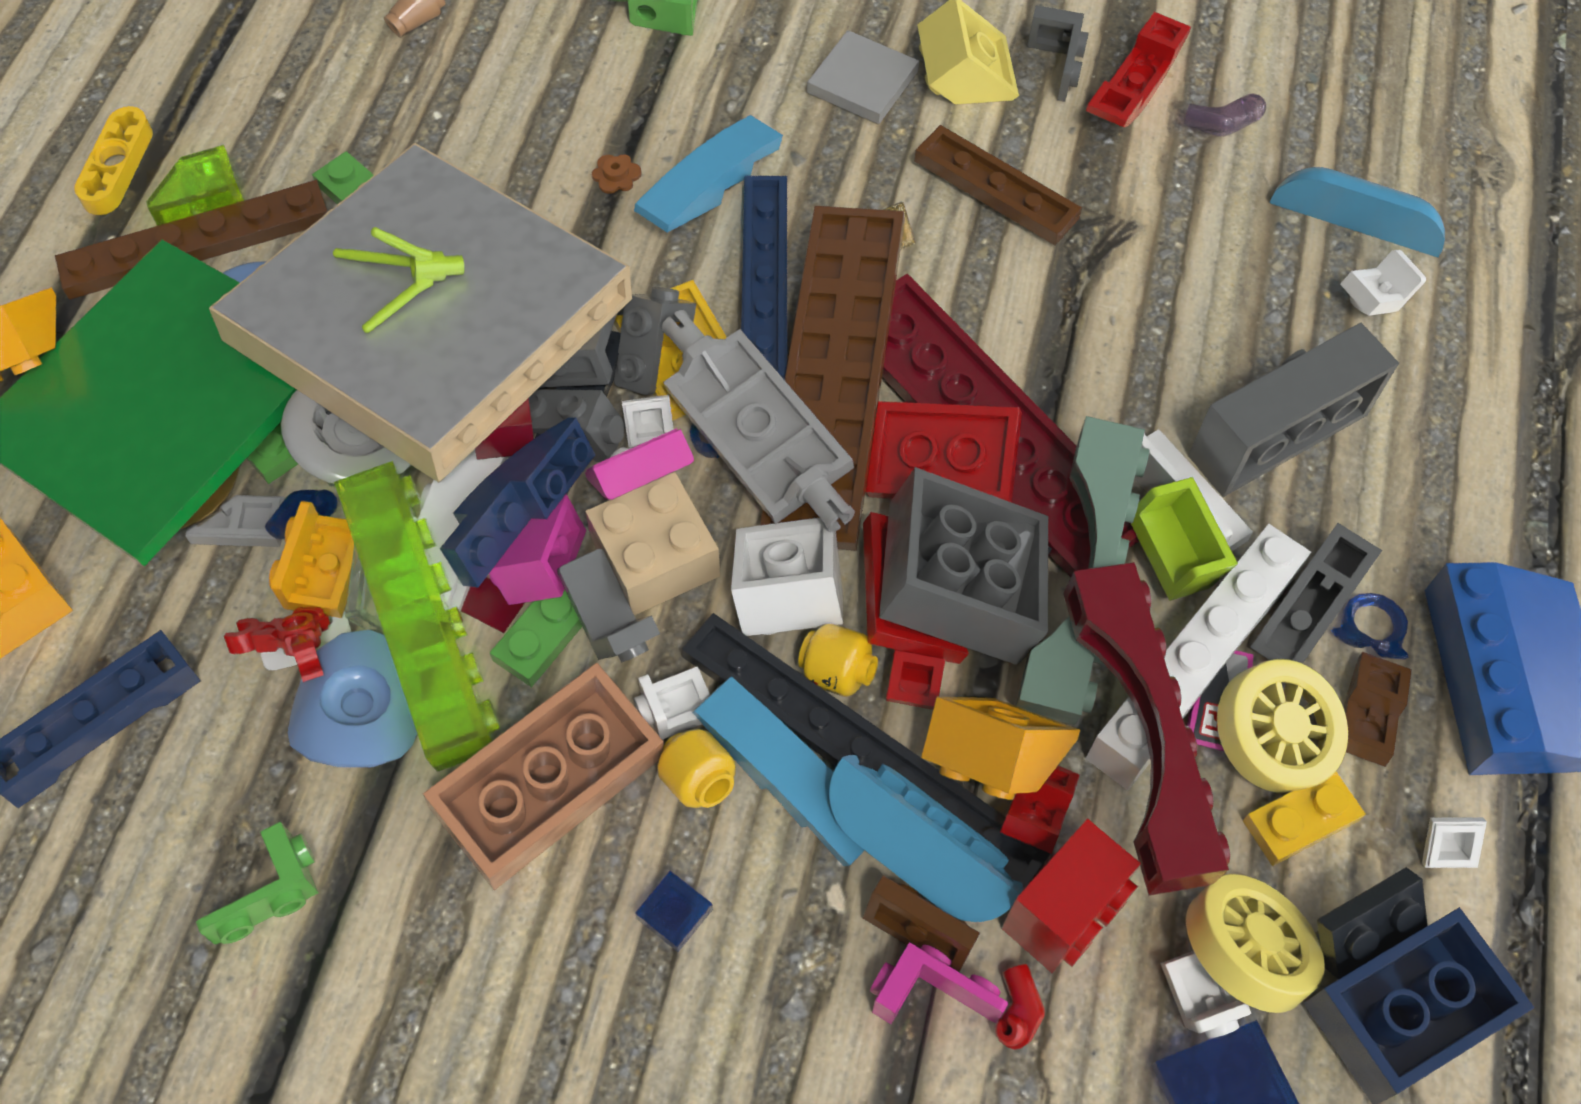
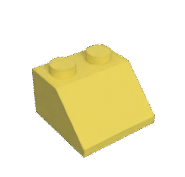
M949 0L917 24L921 42L919 50L924 57L927 73L925 74V81L933 93L943 95L955 105L1013 101L1019 96L1006 36L963 1Z

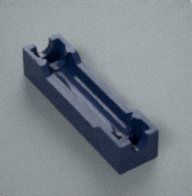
M159 630L0 738V795L19 809L56 783L62 771L151 709L168 705L201 682V680L163 631ZM165 658L172 660L175 666L163 673L157 664ZM15 763L19 769L18 774L8 780L6 768Z

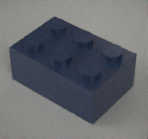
M1460 907L1327 986L1304 1003L1372 1104H1379L1399 1094L1535 1008Z

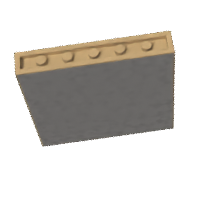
M414 143L368 181L361 184L358 189L337 206L330 209L302 234L295 237L266 263L260 265L231 291L224 294L216 303L209 307V310L223 342L439 483L631 301L632 290L630 266ZM377 227L417 247L430 251H442L444 256H463V275L446 276L444 281H433V286L420 292L371 332L365 333L362 330V325L414 283L409 267L335 258L333 250L335 248L410 256L373 237L371 229Z

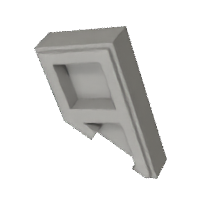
M235 495L220 506L221 511L199 527L194 524L187 529L185 537L190 544L280 547L289 504L284 496Z

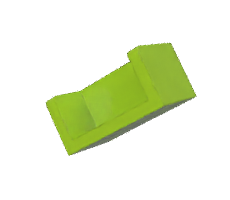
M1193 477L1154 487L1138 502L1137 511L1131 525L1169 601L1210 589L1238 565Z

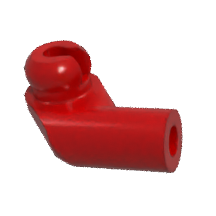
M1028 964L1014 966L1002 973L1012 1002L1002 1018L996 1022L995 1034L999 1042L1014 1050L1021 1049L1032 1041L1045 1016V1008Z

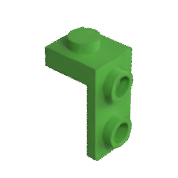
M282 822L260 831L280 879L197 920L198 930L213 944H229L239 941L252 933L254 930L253 926L273 916L283 917L301 909L306 904V899L319 893L307 867L315 863V858L302 833L293 836Z

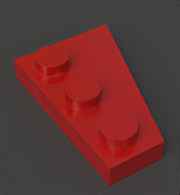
M870 512L863 522L868 643L899 651L946 659L945 661L961 664L969 654L966 647L879 618L888 516Z

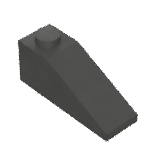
M1337 523L1251 645V648L1269 660L1289 659L1303 663L1383 550Z

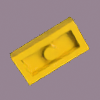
M1335 772L1328 780L1317 786L1292 791L1249 813L1243 819V822L1273 867L1359 822L1366 813L1339 774Z

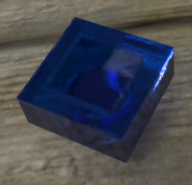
M669 871L638 908L635 916L638 921L679 952L712 912L713 904L677 875Z

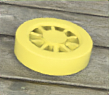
M1289 659L1265 661L1237 674L1228 683L1220 698L1217 726L1222 747L1235 769L1252 784L1271 792L1290 793L1325 782L1341 765L1348 744L1346 714L1335 690L1323 676L1311 667ZM1281 682L1286 683L1284 691ZM1301 695L1308 703L1305 707L1299 705ZM1314 713L1317 725L1311 724L1310 714ZM1309 738L1319 740L1318 747Z
M1226 874L1213 885L1206 886L1191 901L1186 914V928L1192 948L1198 960L1214 981L1239 1001L1266 1012H1287L1298 1006L1321 984L1325 973V963L1321 945L1314 930L1296 906L1271 886L1252 877Z

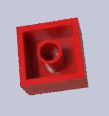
M1087 818L1016 898L1001 929L1051 973L1057 969L1063 960L1073 967L1103 929L1097 921L1107 927L1138 888L1130 879L1141 863Z

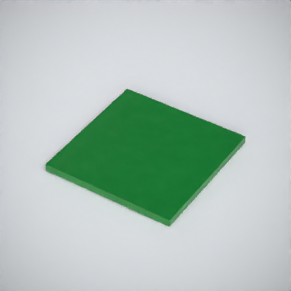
M161 240L56 343L54 349L47 351L40 358L41 365L28 370L0 397V465L145 567L282 421L285 406L297 389L222 341L209 307L240 282L170 243Z

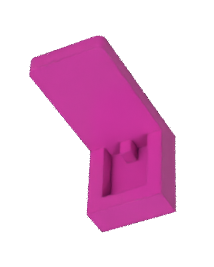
M910 942L895 967L888 962L883 965L870 988V992L878 996L872 1013L889 1024H892L918 977L994 1023L1001 1018L1008 1002L999 997L1001 991L987 979L975 974L968 978L951 968V960L939 950L928 945H922L920 949Z

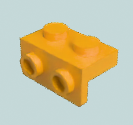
M300 502L296 516H292L287 522L285 529L286 544L281 558L274 561L269 574L270 588L284 609L294 611L297 607H319L328 616L342 618L370 534L366 522L318 515L312 502Z

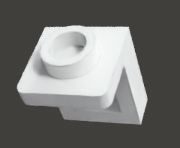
M1392 250L1377 268L1351 271L1340 285L1349 293L1353 306L1371 316L1399 311L1425 283L1426 277L1401 250Z
M698 666L653 684L648 674L638 678L641 695L633 698L636 709L649 725L653 724L656 733L662 740L702 724L692 712L710 694Z
M1194 951L1160 963L1187 1029L1197 1033L1205 1032L1207 1038H1215L1237 1030L1240 1027L1237 1019L1251 1014L1247 1004L1230 995L1214 981L1204 969Z

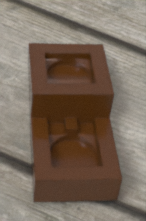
M1361 652L1343 707L1348 724L1346 753L1384 767L1387 766L1394 755L1399 716L1407 706L1412 669Z

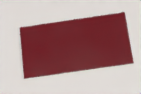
M486 577L479 587L469 588L461 612L505 633L525 603L508 605L499 588L493 584L490 578Z

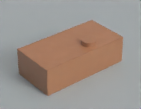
M595 663L424 792L423 796L433 814L495 891L657 763L663 752L664 742L602 667Z

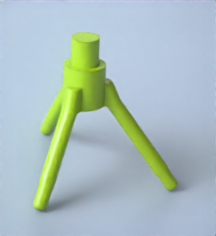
M377 227L371 229L373 237L410 256L335 248L333 250L335 258L409 267L414 283L362 325V330L365 333L371 332L420 292L433 286V281H444L446 276L464 274V259L462 255L444 256L442 251H430L417 247Z

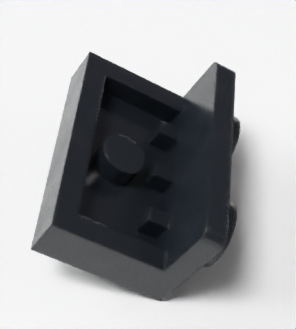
M1405 867L1317 919L1318 931L1315 934L1321 945L1325 969L1339 980L1427 927L1423 879Z

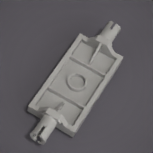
M679 310L674 313L675 317L680 321L679 325L669 316L663 322L662 331L671 338L683 353V363L677 373L663 382L667 392L772 521L777 524L804 503H808L826 524V528L830 532H835L841 528L836 521L838 517L846 525L853 518L855 511L851 506H848L831 484L854 468L853 460L741 329L726 339H713L711 336H704L686 311Z

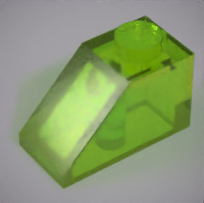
M224 145L180 157L146 203L158 226L241 202L245 198Z

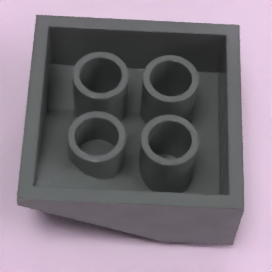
M915 467L889 505L879 618L1018 665L1048 633V516Z

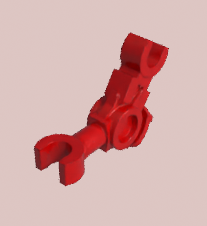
M297 607L292 615L285 618H274L271 622H259L255 618L241 619L236 622L239 632H229L224 635L230 654H244L256 650L257 653L276 652L279 648H282L285 655L295 657L303 682L324 676L316 649L321 645L320 636L322 632L329 629L330 620L328 615L324 614L323 610L319 607Z

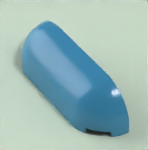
M1309 167L1292 173L1279 184L1270 200V204L1434 257H1439L1444 247V224L1438 211L1429 202L1415 195L1329 168Z
M856 755L842 757L831 777L829 799L835 820L852 841L939 909L959 920L968 922L989 921L1003 915L1013 906L1016 898L1023 891V884L1016 880L1012 881L1004 869L1009 859L997 847L894 769L882 764L877 772L859 765Z

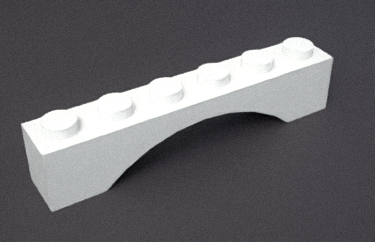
M1270 524L1261 532L1240 558L1238 565L1228 573L1166 650L1164 659L1169 675L1177 679L1181 690L1182 701L1179 708L1182 718L1186 716L1245 638L1270 611L1295 579L1311 554V551ZM1130 697L1127 698L1098 734L1086 757L1087 761L1127 791L1151 762L1145 730Z

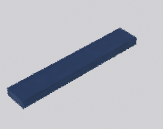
M744 176L741 331L784 380L787 370V176Z

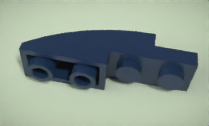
M568 417L523 446L488 475L453 512L459 525L441 546L440 550L463 586L479 587L531 518L547 519L596 454L576 417Z

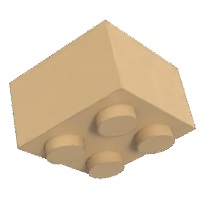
M676 472L585 511L591 540L596 549H602L605 552L634 615L720 577L719 548Z

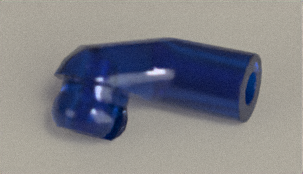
M326 489L294 491L283 500L265 523L266 531L276 539H285L287 522L292 516H296L301 501L312 502L318 515L330 517L337 510V497L333 492Z

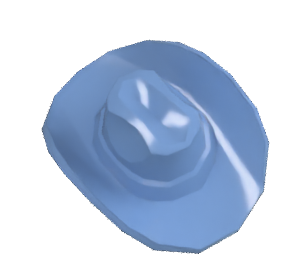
M373 630L341 633L316 651L324 676L305 682L302 679L300 681L287 732L290 746L312 762L335 767H375L399 759L413 746L421 723L423 682L417 661L397 639Z

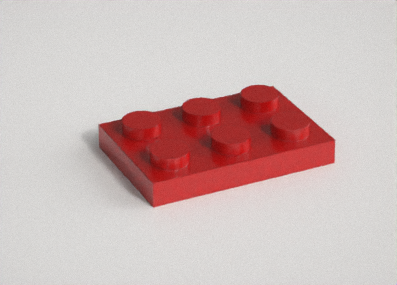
M878 401L866 493L871 498L893 499L916 467L1012 503L1022 420L1020 408Z

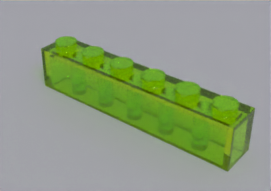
M390 461L335 481L334 484L425 758L439 772L467 761L495 740L492 732L501 729L491 700L481 701L476 684L484 682V678L474 653L471 652L465 655L459 638L468 635L467 629L458 607L455 606L449 609L444 593L451 591L452 587L442 562L440 561L435 564L432 562L428 549L435 547L436 542L427 519H417L413 506L420 504L421 499L411 475L402 478L394 462Z

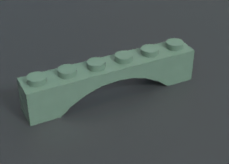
M1086 416L1079 434L1069 478L1081 500L1088 523L1090 543L1088 569L1125 563L1129 540L1121 538L1124 522L1133 523L1140 494L1131 492L1134 477H1143L1150 449L1141 447L1145 429ZM1070 616L1051 636L1030 651L1025 664L1016 706L1053 720L1075 725L1082 715V711L1087 713L1092 711L1098 683L1091 682L1089 679L1093 663L1102 664V661L1076 641Z

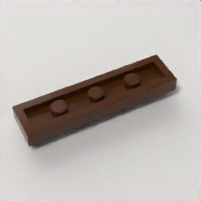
M939 125L915 150L914 162L1053 245H1056L1080 218L1082 207L942 125Z

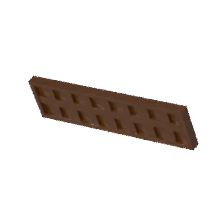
M815 206L785 382L853 460L854 468L832 483L831 486L848 506H851L855 511L853 518L846 525L839 517L836 520L841 526L836 531L837 547L841 550L857 551L905 218L904 211ZM804 503L778 523L820 517L808 503ZM763 510L760 526L775 524Z

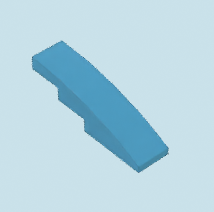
M752 115L747 116L716 134L668 171L635 203L634 211L668 233L721 205L724 191L743 181L744 176H751L754 162L779 150L783 135Z
M729 677L692 712L761 790L767 788L801 827H809L843 866H850L865 851L842 831L832 813L829 787L833 771L781 720L733 677Z

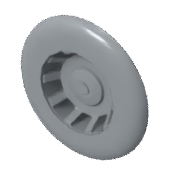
M296 390L287 402L281 422L285 446L293 459L313 476L335 485L366 487L389 481L410 467L411 464L335 414L327 415L326 412L328 410L300 391Z

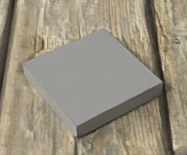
M847 30L808 80L807 93L880 124L918 72L919 60Z

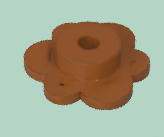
M624 154L619 156H601L597 161L598 168L592 171V179L599 182L600 190L607 194L615 193L619 189L622 191L631 190L633 188V181L638 180L642 175L641 167L636 163H631V158Z

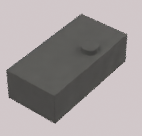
M1362 322L1308 352L1304 349L1298 350L1290 355L1283 362L1282 366L1211 404L1188 457L1220 495L1225 497L1368 416L1399 362Z

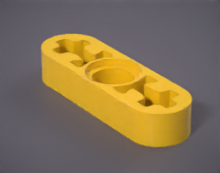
M122 107L110 114L75 183L74 191L84 209L90 214H108L120 205L151 141L153 130L144 112L137 107ZM111 156H125L118 164L104 165L105 161Z

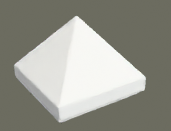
M669 395L622 401L629 448L674 430Z
M1484 817L1430 818L1422 859L1423 866L1425 868H1478L1487 824Z

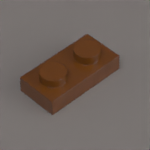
M882 876L873 890L863 915L864 920L906 945L910 942L920 949L922 945H928L939 950L951 960L950 967L958 972L961 971L980 935V932L968 926L965 921L949 915L922 899L911 887L895 883L885 876Z

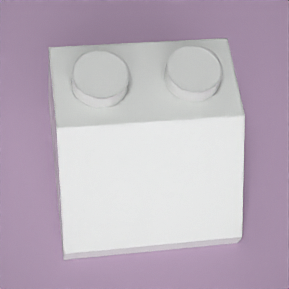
M821 518L736 529L731 591L743 634L746 636L771 635L784 631L808 628L819 629L824 624H843V590L836 531L830 532Z

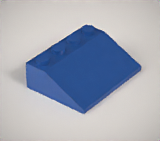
M1497 562L1446 563L1424 591L1468 774L1498 775L1581 772V608L1573 582Z

